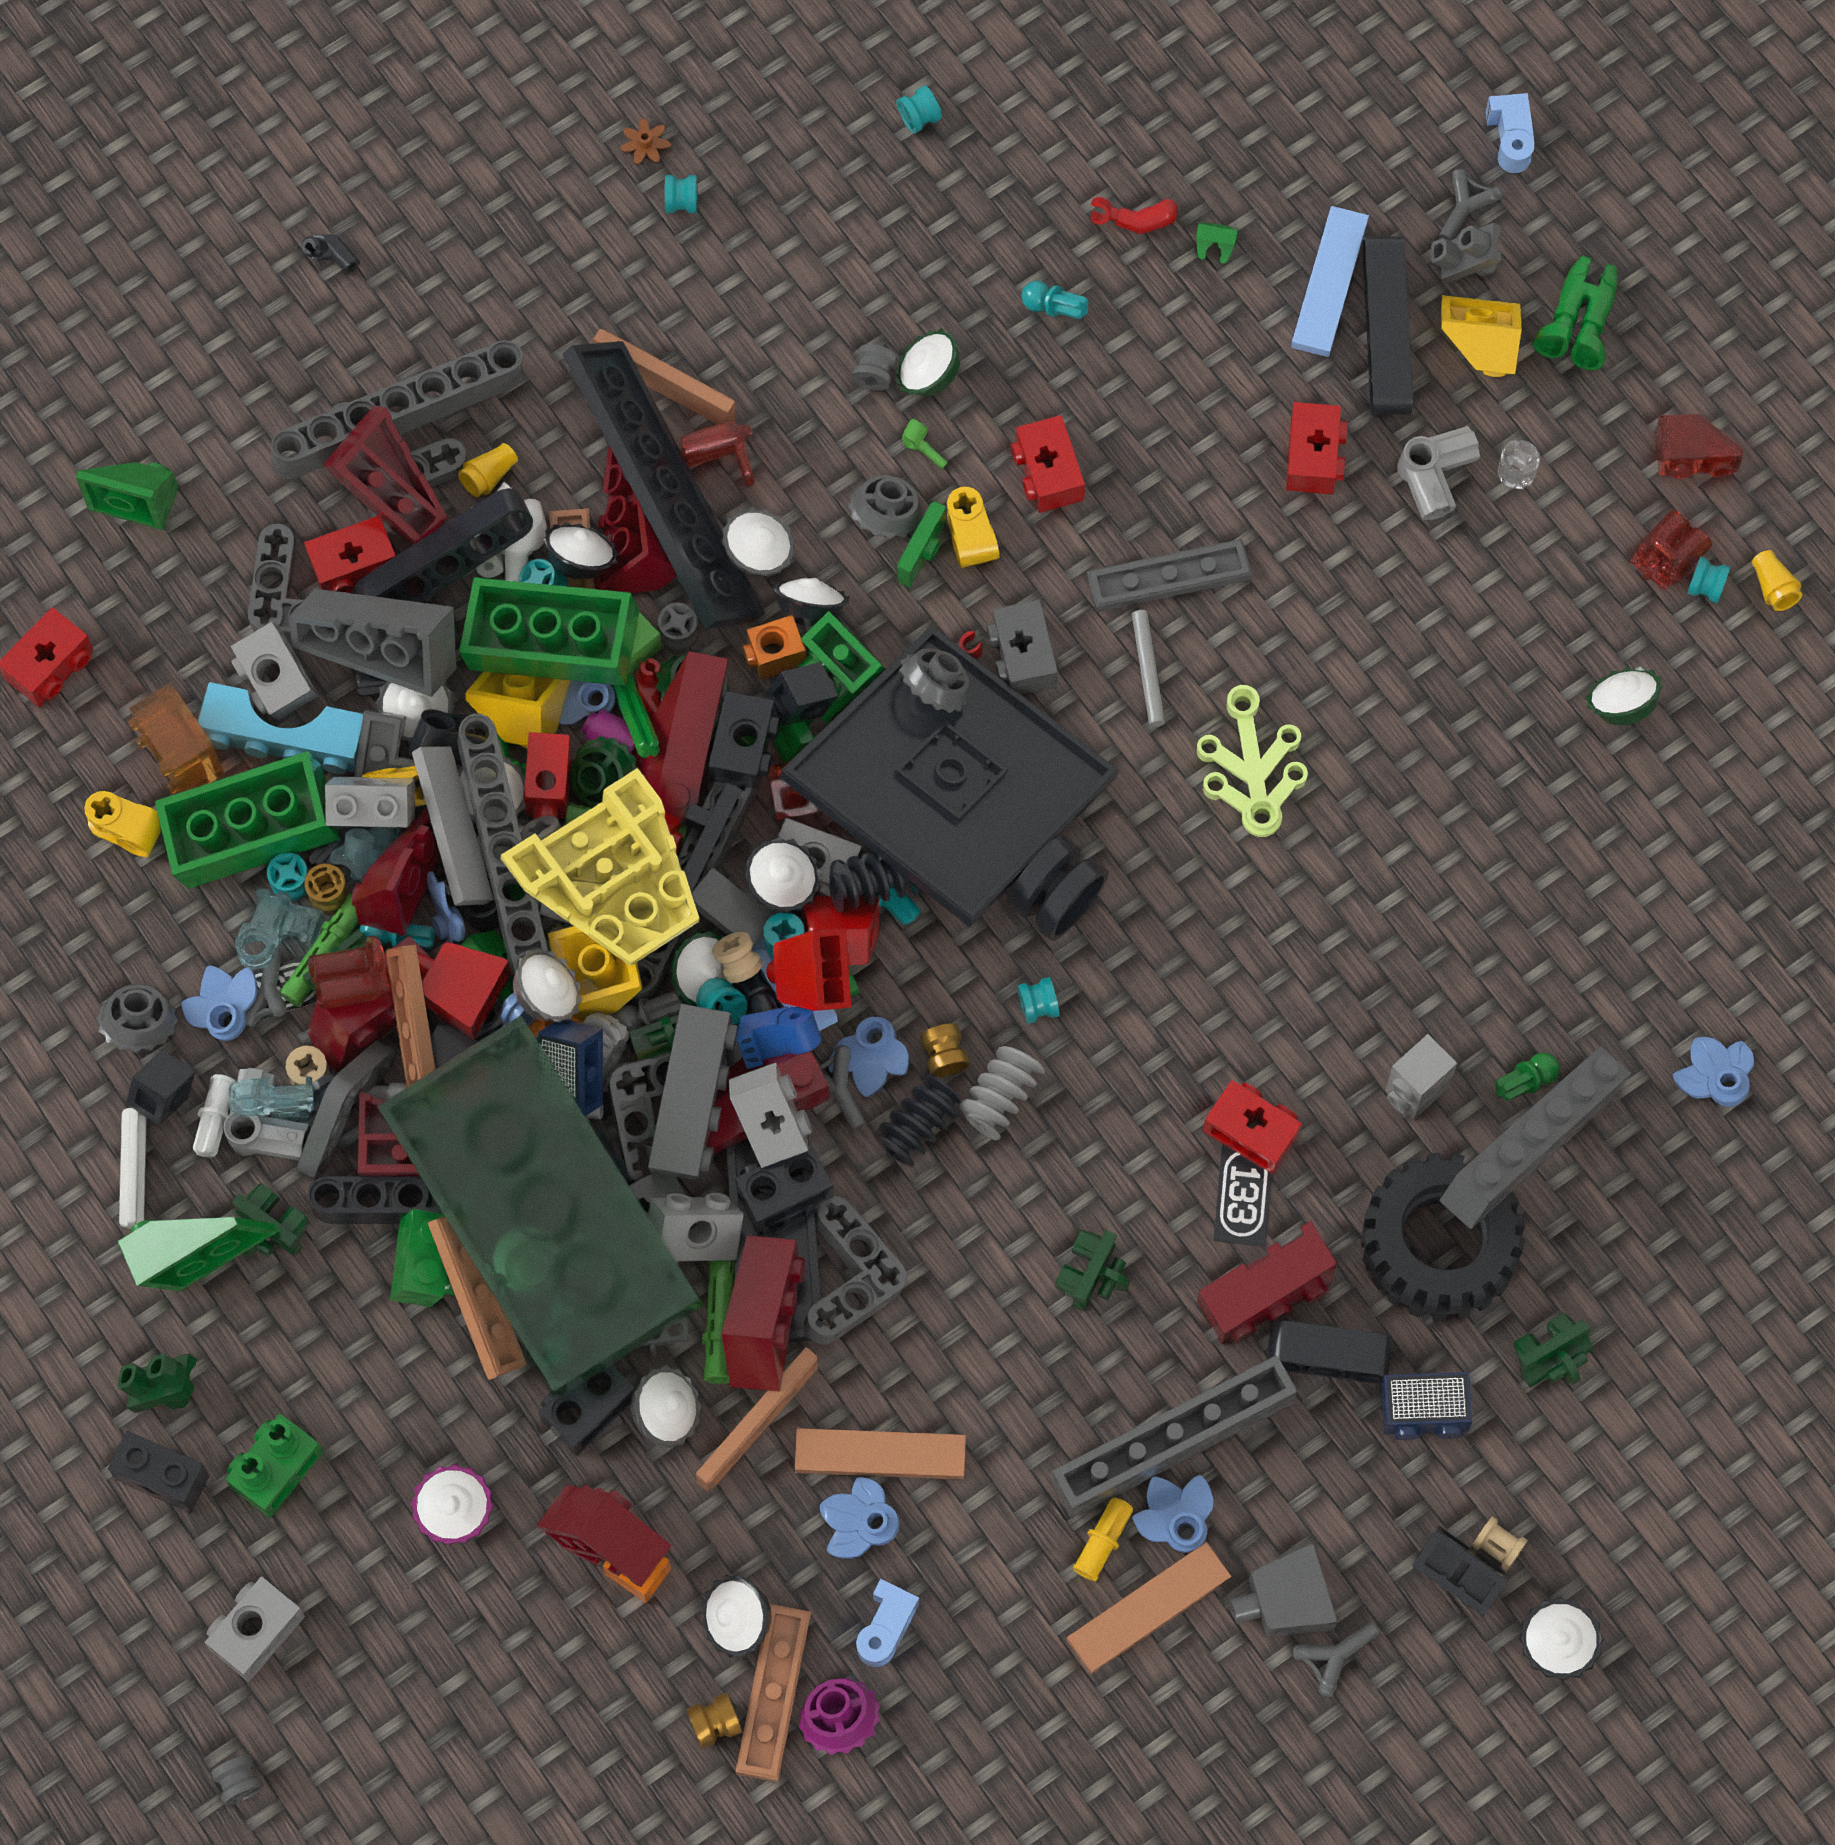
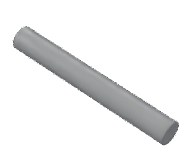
M1137 610L1132 613L1148 721L1150 727H1159L1165 724L1148 612L1146 610Z

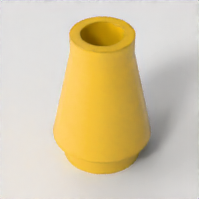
M502 443L497 448L463 463V469L458 472L459 480L472 496L488 495L507 471L518 462L517 455L509 445Z
M1772 550L1763 551L1753 558L1752 565L1756 570L1763 597L1768 606H1772L1775 611H1784L1800 601L1802 598V592L1800 591L1801 583L1776 558Z

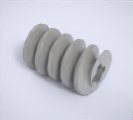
M1007 1046L998 1048L996 1052L998 1060L989 1061L987 1065L989 1073H981L978 1078L979 1086H973L968 1093L970 1099L963 1100L959 1106L969 1123L979 1132L993 1140L1001 1138L994 1128L995 1124L1006 1128L1010 1125V1122L1003 1115L1004 1111L1012 1114L1019 1112L1018 1107L1012 1101L1013 1098L1022 1101L1027 1100L1028 1095L1021 1086L1036 1087L1037 1082L1030 1073L1032 1071L1042 1075L1045 1073L1042 1065L1030 1055Z

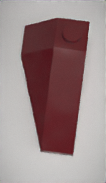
M608 447L603 492L608 494L605 514L599 516L598 528L604 530L603 534L607 535L609 542L615 543V550L619 555L616 558L617 563L612 564L603 574L595 578L596 589L631 594L660 590L677 577L676 572L666 553L660 547L658 537L648 518L643 514L641 505L632 487L625 479L623 470L612 449Z
M427 807L368 869L363 882L356 884L352 893L351 903L355 907L360 925L405 936L427 889V873L430 871L434 873L441 858Z
M812 1051L803 1054L790 1053L764 1059L762 1066L747 1069L742 1057L730 1068L729 1080L776 1062L782 1076L789 1074L794 1084L797 1098H794L793 1102L797 1111L803 1109L808 1111L830 1100L829 1085ZM729 1080L726 1091H718L716 1106L722 1107L721 1120L718 1132L711 1131L708 1147L714 1148V1154L748 1139L730 1099Z

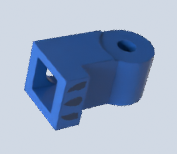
M784 1007L741 1016L736 1036L747 1069L762 1066L764 1059L790 1053L803 1054L815 1049L822 1041L813 1011L801 1007Z

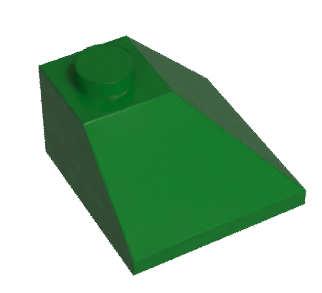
M132 462L78 470L76 480L88 510L164 530L179 489L174 473L166 466L158 463L145 465Z

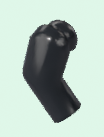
M318 234L308 236L301 244V249L305 256L313 260L335 261L346 274L353 272L360 264V260L341 238L336 235Z

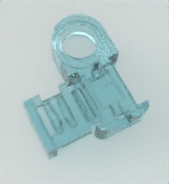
M260 888L256 890L258 906L250 924L242 923L235 941L240 962L250 969H260L269 965L274 959L281 942L279 934H281L282 938H287L288 934L291 938L294 935L299 936L300 941L305 942L307 950L312 948L320 935V928L325 922L322 910L292 905L290 896L287 893L278 892L277 896H272L268 889ZM261 941L266 944V948L260 954L249 955L244 952L246 946L251 942Z
M306 1076V1085L280 1087L268 1084V1078L237 1081L229 1087L230 1110L241 1116L271 1115V1118L293 1122L309 1121V1112L314 1111L312 1077Z

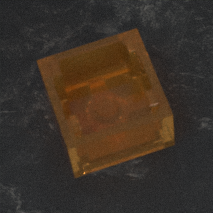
M171 682L129 708L133 717L128 721L129 727L132 731L138 729L140 737L135 741L140 749L145 746L149 748L160 764L159 771L163 777L168 776L171 782L166 785L170 794L176 791L181 793L211 783L224 775L213 744Z

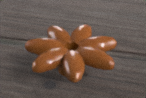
M641 119L639 132L631 128L623 130L626 137L632 141L626 142L620 149L624 153L635 151L634 163L636 165L644 160L646 154L653 162L659 163L660 156L657 149H668L671 147V143L659 138L665 130L664 125H658L650 130L647 120Z

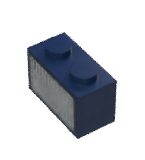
M563 1020L561 1023L553 1022L539 1031L535 1046L538 1053V1076L536 1079L538 1108L581 1120L603 1105V1029L575 1021Z
M1469 1372L1384 1375L1381 1383L1384 1435L1395 1434V1439L1414 1440L1420 1438V1433H1437L1438 1438L1452 1439L1461 1437L1463 1435L1462 1432L1469 1431L1472 1424Z

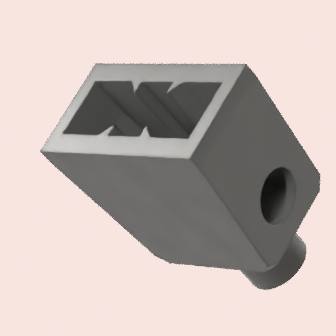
M1314 1544L1307 1545L1252 1571L1249 1577L1252 1593L1230 1599L1236 1624L1260 1618L1266 1637L1328 1632L1334 1630L1337 1623Z

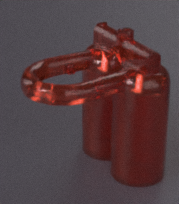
M728 421L680 436L679 445L681 453L689 467L735 454L747 488L754 485L752 468L743 442L748 440L749 436L753 435L748 425L738 426L735 421Z
M1671 510L1637 545L1635 555L1629 562L1644 573L1642 577L1645 580L1651 579L1660 586V589L1666 590L1670 585L1677 584L1699 561L1700 556L1703 557L1712 547V541L1702 530L1691 527L1689 521L1681 513Z
M368 936L365 947L308 957L310 978L313 984L316 985L317 1002L322 1010L375 1001L380 995L391 992L386 976L389 974L388 966L385 967L383 947L376 936Z

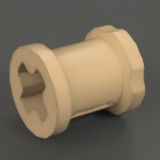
M1492 1516L1471 1547L1476 1551L1482 1549L1502 1563L1501 1568L1507 1572L1528 1540L1524 1537L1518 1539L1497 1524L1498 1519Z

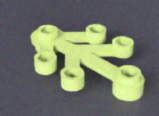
M1239 685L1229 692L1226 707L1230 716L1237 719L1244 761L1223 747L1220 740L1213 735H1205L1199 739L1197 755L1204 762L1215 761L1248 784L1250 798L1228 785L1226 777L1218 772L1210 773L1205 777L1203 792L1209 799H1222L1242 813V824L1250 834L1257 837H1267L1274 834L1281 826L1282 812L1280 807L1294 789L1302 788L1307 781L1308 771L1305 765L1300 762H1291L1284 768L1283 779L1268 796L1266 794L1264 781L1287 752H1292L1299 747L1301 732L1296 726L1291 724L1282 726L1277 732L1276 740L1260 759L1253 718L1258 712L1259 695L1254 688L1248 685ZM1244 701L1249 704L1250 708L1246 711H1240L1235 707V704ZM1290 733L1295 736L1296 740L1292 743H1286L1282 740L1281 736ZM1205 744H1212L1216 747V751L1211 754L1205 753L1201 747ZM1294 770L1299 771L1303 777L1295 781L1289 778L1288 773ZM1212 781H1218L1222 784L1223 788L1219 791H1213L1208 787V784ZM1259 813H1263L1268 816L1269 821L1263 824L1258 823L1254 817Z

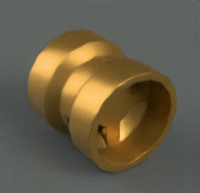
M324 863L310 869L305 877L306 893L315 911L323 915L336 914L349 894L348 886L341 870L332 864Z
M949 1023L935 1026L924 1031L919 1036L923 1050L927 1051L931 1057L928 1061L930 1074L936 1078L957 1074L970 1066L967 1051L960 1049L962 1035L957 1024Z
M727 1693L714 1697L712 1703L706 1707L696 1704L686 1709L702 1749L715 1744L716 1737L725 1735L731 1738L742 1733Z

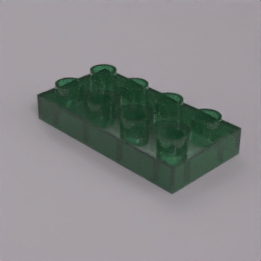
M521 1015L378 1106L553 1392L559 1396H563L705 1305L539 1039Z

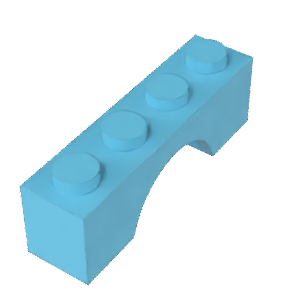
M209 682L196 727L201 740L215 749L227 750L229 747L244 749L245 753L258 758H266L268 755H273L283 759L308 751L326 771L335 774H345L346 771L355 773L363 714L326 706L317 718L304 726L278 728L264 722L255 713L248 690Z

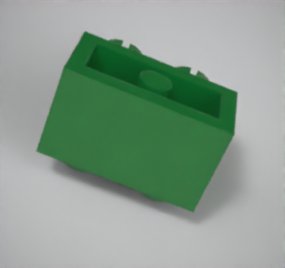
M829 611L800 639L809 648L807 650L809 655L796 668L821 662L825 671L829 674L832 672L835 675L833 679L835 680L834 685L838 697L823 717H820L827 724L852 698H857L886 670L885 666Z
M412 1209L400 1219L390 1301L431 1307L442 1299L444 1295L455 1296L428 1222L446 1216V1214ZM477 1234L486 1257L488 1247L484 1246V1244L489 1243V1235Z
M280 1413L274 1420L268 1419L261 1425L254 1436L255 1444L247 1453L241 1452L233 1459L227 1469L229 1475L225 1479L235 1493L269 1519L323 1455V1450L317 1441Z

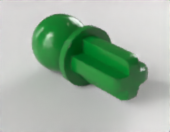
M1545 1052L1535 1054L1529 1062L1522 1061L1518 1063L1514 1071L1497 1079L1494 1083L1497 1089L1495 1094L1498 1098L1502 1097L1505 1101H1510L1525 1092L1534 1093L1539 1090L1540 1085H1549L1558 1078L1560 1064L1552 1054Z

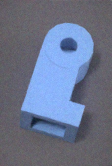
M1528 93L1489 96L1485 113L1487 126L1498 125L1501 142L1497 158L1499 166L1509 173L1523 172L1531 163V155L1535 144Z
M880 1579L873 1593L874 1601L881 1605L871 1625L862 1629L856 1641L861 1661L871 1667H882L889 1663L920 1605L919 1597Z

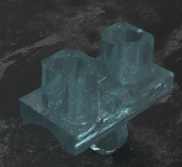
M371 827L370 831H366L363 828H354L346 832L344 845L331 851L330 862L334 865L342 864L350 869L351 878L362 883L368 869L398 838L400 827Z

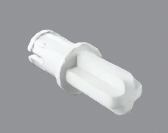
M215 1074L210 1078V1086L204 1107L198 1110V1116L201 1119L193 1145V1150L199 1156L213 1158L217 1154L224 1122L229 1115V1107L237 1081L231 1077Z

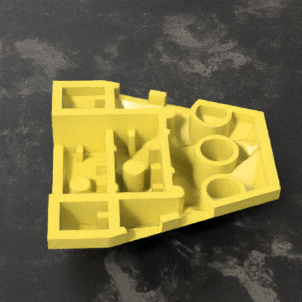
M638 768L603 790V801L545 839L540 840L535 833L501 854V860L525 892L539 900L630 966L699 922V915L685 872L681 870L676 854L677 847L673 835L670 836L664 817L665 810L662 800Z

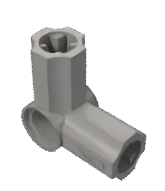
M1469 426L1430 438L1424 436L1414 437L1405 445L1398 460L1397 469L1401 478L1407 481L1422 520H1436L1455 510L1456 504L1443 471L1479 460V443L1474 431L1470 430ZM1410 456H1421L1425 460L1426 465L1415 464Z
M240 1069L230 1114L224 1122V1132L231 1149L242 1156L261 1154L299 1161L309 1136V1124L268 1117L276 1076L261 1069ZM242 1126H252L255 1128L254 1133L247 1139L235 1138L236 1131Z

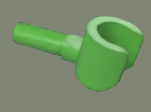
M910 420L902 435L903 445L911 450H919L941 470L944 469L948 462L929 443L924 441L928 428L917 420Z

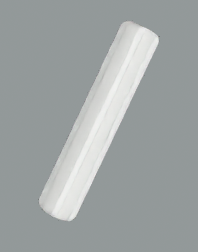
M132 1107L123 1110L121 1119L119 1224L121 1227L128 1229L144 1221L147 1117Z

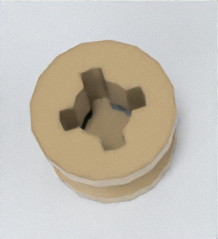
M735 932L723 937L715 944L712 950L716 961L723 964L722 972L730 983L742 982L753 977L763 965L759 954L752 951L753 942L746 932Z
M313 1046L296 1048L289 1054L286 1060L285 1068L290 1082L302 1094H307L306 1090L314 1081L330 1073L324 1054ZM308 1062H309V1065H308V1066L304 1067L303 1069H302V1068H299L300 1066L302 1067V1066H304L305 1064H308Z

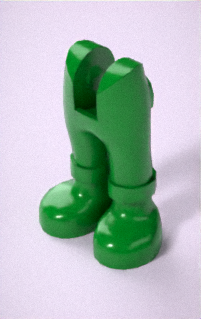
M1582 255L1571 267L1564 281L1559 304L1553 316L1554 322L1541 328L1536 333L1533 346L1539 354L1547 358L1562 357L1568 349L1572 329L1577 322L1581 305L1586 303V312L1580 324V332L1571 350V359L1581 369L1597 370L1603 366L1606 359L1605 348L1599 335L1603 333L1605 320L1611 311L1618 284L1617 267L1606 264L1605 270L1598 281L1600 283L1599 286L1584 282L1588 277L1592 258Z

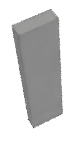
M419 747L412 752L454 905H484L494 900L452 749L451 747Z

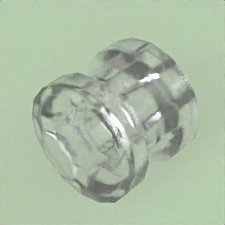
M1525 440L1509 442L1502 450L1497 467L1500 480L1506 486L1514 489H1522L1529 486L1535 480L1540 463L1539 451L1531 442ZM1514 464L1516 467H1519L1520 471L1511 466Z

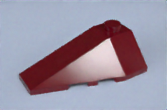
M688 651L651 719L652 726L659 740V753L656 756L650 755L647 758H643L635 749L632 754L636 757V768L639 769L662 800L665 812L682 818L691 803L701 808L703 806L709 763L728 668V658Z

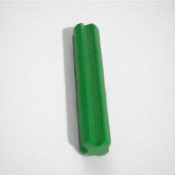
M628 674L626 686L613 685L616 700L638 754L643 758H647L650 755L656 756L660 751L658 747L659 740L634 679Z

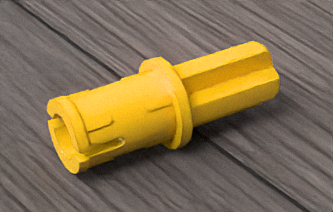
M1114 1497L1109 1501L1095 1529H1089L1088 1531L1090 1538L1078 1561L1072 1568L1077 1574L1090 1581H1097L1098 1575L1112 1549L1117 1550L1119 1547L1117 1540L1133 1512V1507L1129 1503Z

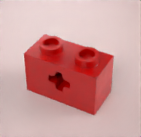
M1293 402L1286 491L1333 495L1335 481H1343L1345 457H1338V444H1346L1347 421L1340 420L1341 406ZM1314 446H1321V451H1314Z
M1062 415L1016 427V441L1010 444L1012 456L1016 466L1023 465L1026 477L1022 478L1024 492L1028 501H1035L1038 513L1084 501L1085 483Z
M380 515L304 542L310 563L322 590L352 593L361 578L395 557ZM356 557L358 562L351 564L349 559Z
M52 607L0 660V672L8 683L37 707H40L46 700H52L59 694L64 681L74 671L78 672L87 665L94 650L88 635Z
M1231 1080L1206 1117L1203 1132L1273 1175L1299 1137L1302 1123L1297 1120L1298 1116L1291 1109L1281 1104L1275 1107L1262 1099V1093L1254 1086L1244 1082L1240 1085ZM1255 1119L1262 1122L1261 1126L1257 1125L1254 1129L1247 1127L1248 1122L1253 1123Z

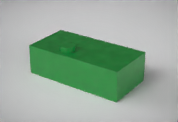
M474 577L459 653L468 669L473 671L626 686L639 609L632 594L627 592Z
M306 751L155 801L172 875L187 889L270 863L275 856L282 853L298 854L340 840L337 826H326L325 785L327 783L322 765Z

